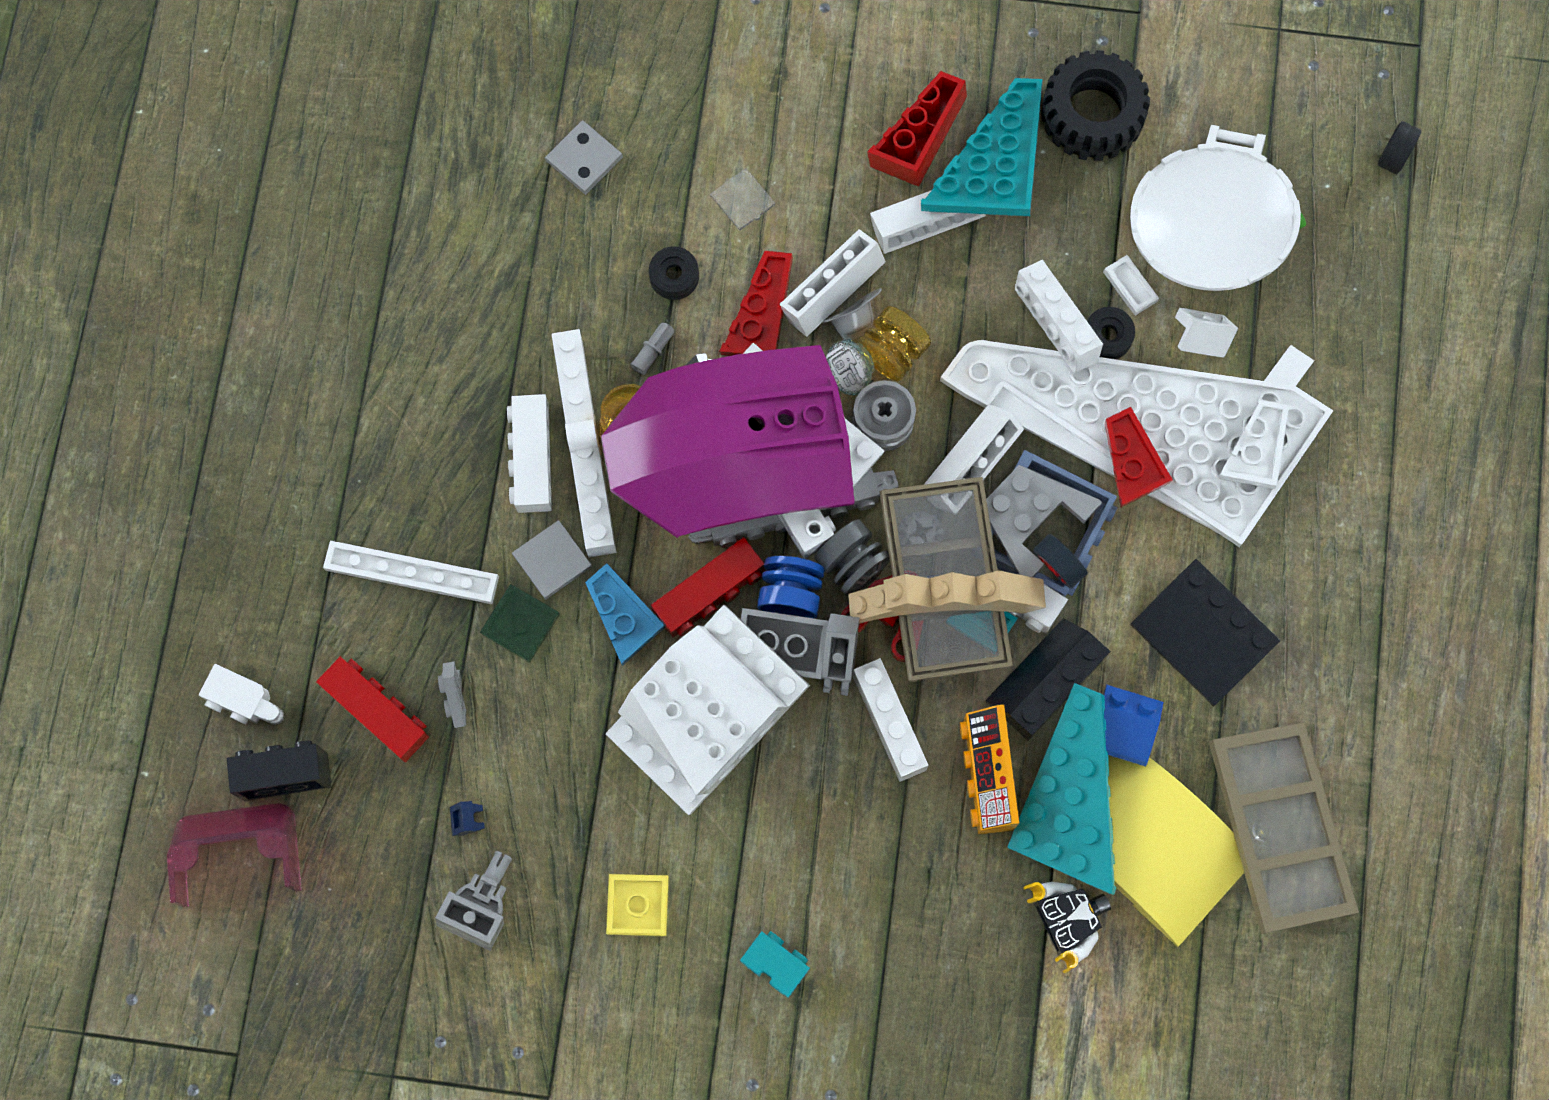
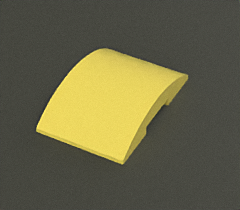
M1108 755V785L1110 786L1111 793L1109 803L1110 818H1112L1114 843L1112 844V851L1115 857V864H1113L1115 886L1134 904L1133 907L1179 947L1244 874L1234 833L1197 796L1150 757L1145 767Z

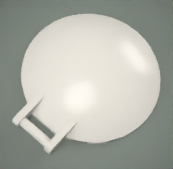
M1211 125L1206 144H1199L1198 148L1183 152L1180 149L1163 158L1159 165L1145 174L1133 196L1130 216L1131 230L1135 243L1142 256L1156 271L1181 285L1209 291L1241 288L1255 283L1272 273L1290 254L1299 233L1301 218L1299 200H1297L1292 189V183L1281 169L1277 170L1267 162L1265 156L1261 155L1266 135L1257 134V136L1237 133L1219 129L1220 126ZM1217 140H1220V141H1225V142H1230V143H1235V144H1240V145L1251 146V147H1254V148H1247V147H1242V146H1237V145H1232V144H1227V143H1221V142H1216V141H1217Z

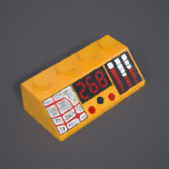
M996 705L966 713L964 722H960L961 739L967 740L968 751H963L965 769L970 768L971 780H967L968 797H974L975 809L970 810L972 827H977L978 834L1013 831L1019 824L1004 705Z

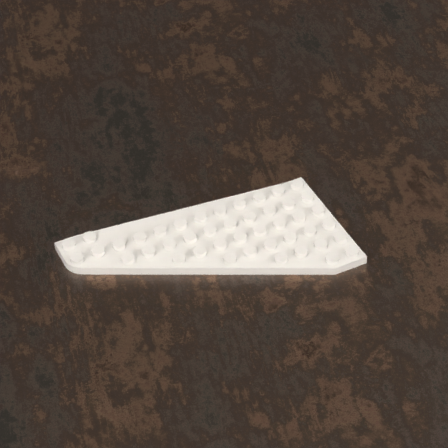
M977 340L966 344L940 378L942 383L984 408L989 404L1011 411L1025 430L1113 477L1115 476L1104 422L1106 418L1131 407L1173 479L1170 484L1148 494V496L1212 529L1239 548L1333 412L1332 409L1293 385L1099 357L1097 363L1074 373L1059 351L986 340ZM1260 400L1289 405L1279 476L1275 489L1218 478Z

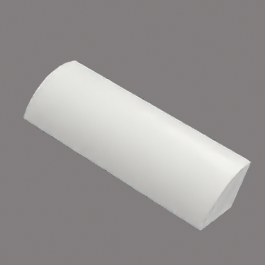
M928 191L870 213L878 242L882 251L886 254L985 217L986 214L921 211L922 198L925 199L931 192Z

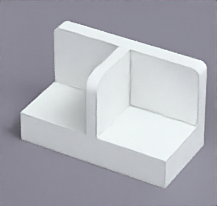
M1179 308L1175 316L1186 327L1178 344V348L1181 351L1224 357L1238 329L1229 319L1220 314Z

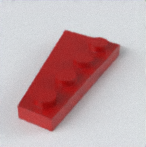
M764 251L752 277L751 286L746 296L744 295L737 317L729 328L728 337L719 350L721 355L733 356L743 354L752 343L763 351L778 349L784 314L780 303L787 296L793 261L792 253Z

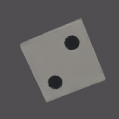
M582 120L545 159L547 163L586 195L623 158V155Z

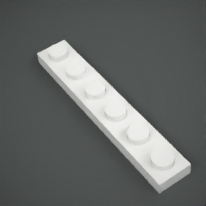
M330 541L323 566L325 571L487 604H493L499 579L498 574Z

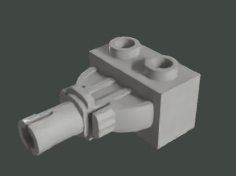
M495 851L485 874L481 878L478 874H474L471 882L461 887L455 894L449 891L435 917L436 925L491 951L504 925L502 897L506 888L502 885L500 886V881L512 858L506 854L503 857L502 852Z

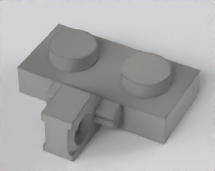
M455 662L443 663V673L438 676L440 692L446 693L447 700H444L445 713L447 718L452 717L454 728L463 727L466 725V707L462 695L460 670H456Z

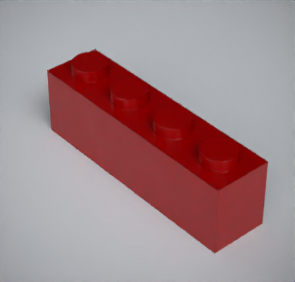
M743 537L651 604L652 611L665 625V629L672 638L678 634L682 637L694 628L693 623L702 617L705 620L717 611L716 606L724 600L728 603L740 594L739 589L746 584L751 586L758 582L765 571L764 562Z
M339 656L316 683L406 763L429 738L423 731L427 726L415 715L411 719L402 712L406 707L394 696L387 699L381 693L385 688L373 677L367 681L360 674L364 669L352 658L346 662Z

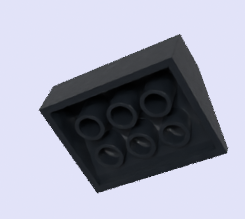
M1197 559L1182 571L1130 624L1213 707L1281 641Z

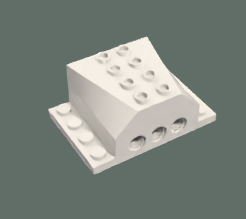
M723 605L705 626L697 625L673 644L631 689L618 711L621 717L607 731L606 735L688 815H691L810 685L726 605Z

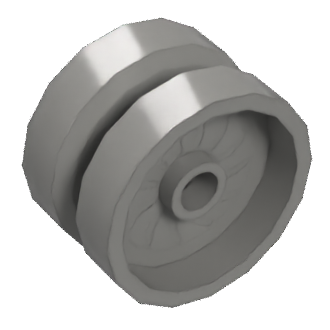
M886 380L872 382L864 387L855 399L852 424L881 447L884 452L895 450L905 444L912 434L916 414L914 398L906 388L897 382Z

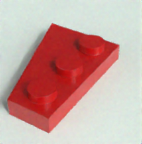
M1131 407L1105 419L1104 423L1121 508L1172 482V477Z

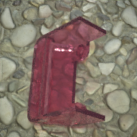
M275 803L189 815L181 818L175 826L167 853L170 903L181 907L189 906L186 871L196 865L199 857V845L257 838V847L263 856L270 859L283 858L285 887L293 891H301L296 822L293 810L285 804Z

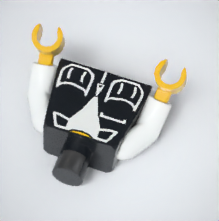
M1034 882L1024 886V890L1030 889L1033 893V898L1028 899L1027 902H1036L1034 903L1036 910L1058 954L1055 961L1064 960L1067 968L1063 970V973L1069 972L1089 955L1098 941L1097 931L1102 926L1097 916L1111 910L1107 897L1103 893L1089 900L1084 889L1077 890L1072 884L1059 882L1042 884Z

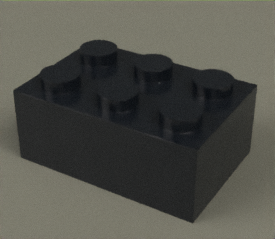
M299 741L294 743L295 747L283 749L282 745L265 747V752L254 753L253 750L237 751L234 757L226 758L230 793L243 801L332 788L328 753L317 744H313L312 741Z

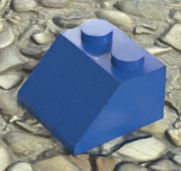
M1106 685L1103 693L1105 698L1104 719L1106 720L1107 729L1105 730L1106 751H1108L1110 756L1146 767L1159 727L1164 702Z

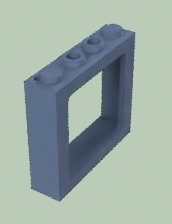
M1024 450L1016 467L1021 465L1097 498L1102 502L1101 506L1094 512V517L1074 554L1082 565L1087 568L1093 557L1088 554L1091 546L1098 547L1105 534V531L1101 530L1104 521L1111 522L1118 508L1113 505L1117 496ZM972 548L970 555L982 560L981 548ZM994 550L998 569L1004 572L1019 574L1008 556ZM1039 572L1034 576V578L1043 579L1046 586L1063 597H1066L1067 594L1073 596L1079 584L1078 582L1071 589L1060 580H1053Z

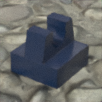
M463 801L451 806L452 836H464L485 829L484 822H475L473 816L474 813L483 811V805L473 804L472 801Z

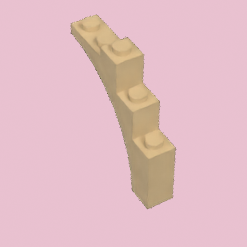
M999 570L976 577L954 572L933 578L904 574L883 580L884 584L849 594L850 616L860 618L859 623L893 616L938 611L989 610L1024 614L1046 608L1043 579Z

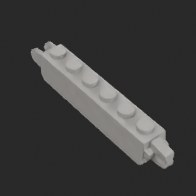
M870 468L853 488L854 505L819 509L823 517L831 515V518H838L846 515L848 510L858 508L860 511L873 508L875 503L879 502V491L898 488V481L894 470L873 473L872 468ZM774 515L690 533L688 539L695 544L713 541L714 546L720 545L722 548L734 545L737 540L743 537H748L749 540H756L764 537L766 532L776 530L777 533H782L787 530L779 517Z

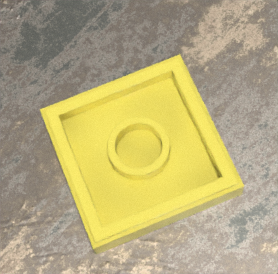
M609 874L606 934L667 936L669 876Z

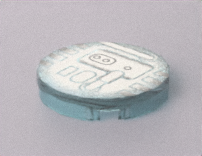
M845 339L834 343L829 348L826 359L840 391L854 396L873 382L874 363L871 355L859 342L854 343L852 339Z

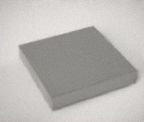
M559 520L512 552L514 558L545 600L592 568L591 563Z

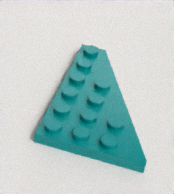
M1015 78L1009 85L1008 91L999 98L995 109L991 114L988 113L977 127L976 133L971 135L966 141L965 148L958 156L956 155L945 168L944 174L933 184L934 188L925 199L922 198L921 211L1030 216L1043 79Z
M1074 683L1019 817V824L1014 829L1007 848L1114 895L1116 892L1113 867L1115 857L1112 851L1114 841L1109 803L1111 793L1110 786L1108 785L1109 761L1105 739V730H1107L1106 720L1104 719L1105 698L1101 693Z

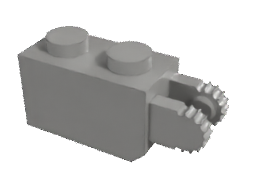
M838 614L830 615L826 630L821 676L824 679L823 692L830 693L833 680L842 681L841 695L848 696L855 665L860 621L858 617Z

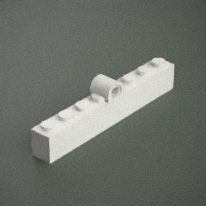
M580 329L553 333L552 340L566 422V435L571 454L586 552L589 558L617 553Z

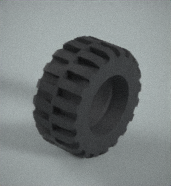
M1096 50L1095 54L1083 51L1080 52L1078 58L1072 55L1065 59L1064 64H1059L1054 69L1053 75L1050 76L1047 82L1041 116L1042 121L1045 123L1044 129L1047 135H1053L1052 142L1057 147L1061 145L1065 147L1064 152L1070 156L1073 153L1078 154V159L1087 160V157H1094V161H1103L1106 155L1109 159L1118 156L1120 150L1121 152L1127 151L1131 147L1132 142H1136L1140 136L1150 106L1149 88L1145 81L1142 82L1143 75L1140 70L1136 69L1134 71L1132 69L1133 63L1128 59L1122 61L1119 59L1120 55L1113 52L1111 56L1106 55L1104 50ZM1085 90L1101 91L1114 99L1119 107L1120 114L1105 122L1090 121L1080 116L1074 110L1070 98Z

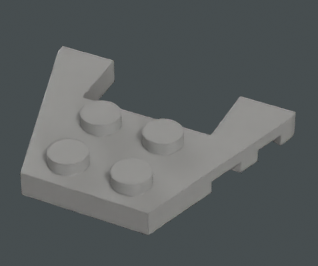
M1018 465L986 499L992 531L997 539L1000 540L1009 560L1014 564L1018 573L1029 577H1034L1042 569L1044 563L1028 550L1023 543L1061 504L1084 524L1102 504L1097 498L1021 465Z

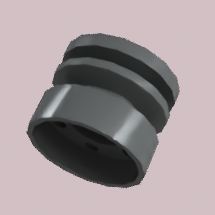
M860 519L850 522L835 533L814 556L815 561L824 567L826 573L840 569L834 578V583L836 585L844 583L841 591L846 596L869 585L881 574L884 567L890 561L888 551L879 553L882 549L880 542L866 547V544L872 537V532Z

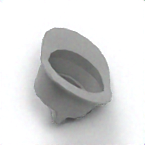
M879 288L872 291L843 312L824 320V322L831 321L844 341L848 342L863 336L870 330L874 320L870 301L882 289Z

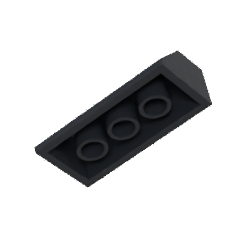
M1063 618L985 702L991 707L1004 705L1006 721L1029 741L1069 698L1074 683L1081 685L1107 658L1111 651L1089 631Z

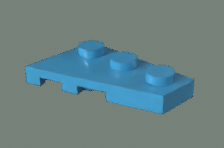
M607 563L585 582L622 666L665 628V625Z

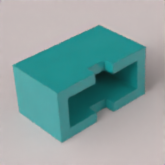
M761 931L740 959V962L759 977L763 972L771 978L769 985L789 999L810 970V967L806 965L809 960L795 949L790 953L783 948L784 941L770 931L766 935Z

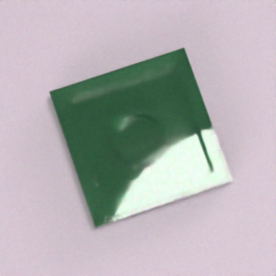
M510 584L481 629L480 634L530 663L560 616V613Z

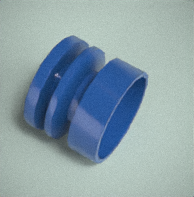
M772 556L766 558L764 568L767 571L762 574V579L770 585L760 588L757 604L758 610L816 619L820 598L811 591L822 589V581L820 579L824 577V567L816 562L792 556Z

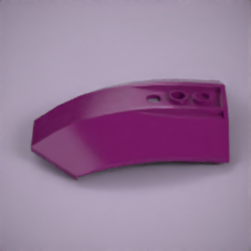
M821 345L733 355L677 367L648 377L601 436L610 491L676 538L714 527L762 517L849 506L855 503L849 436L838 386ZM781 414L789 415L793 423L791 425H783L779 422L778 416ZM753 417L760 418L764 422V429L761 431L752 430L748 425L749 419Z

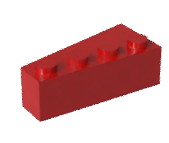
M940 71L918 95L917 101L910 108L907 107L901 114V118L892 128L889 127L886 130L883 138L877 145H873L867 151L870 167L919 187L967 98L966 81Z

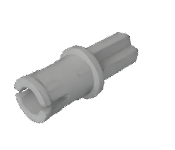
M661 323L650 339L643 342L644 347L634 361L631 362V367L638 373L645 375L657 356H662V349L674 334V329L667 323Z

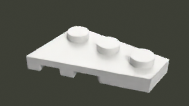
M1260 400L1218 478L1272 489L1276 488L1289 405Z

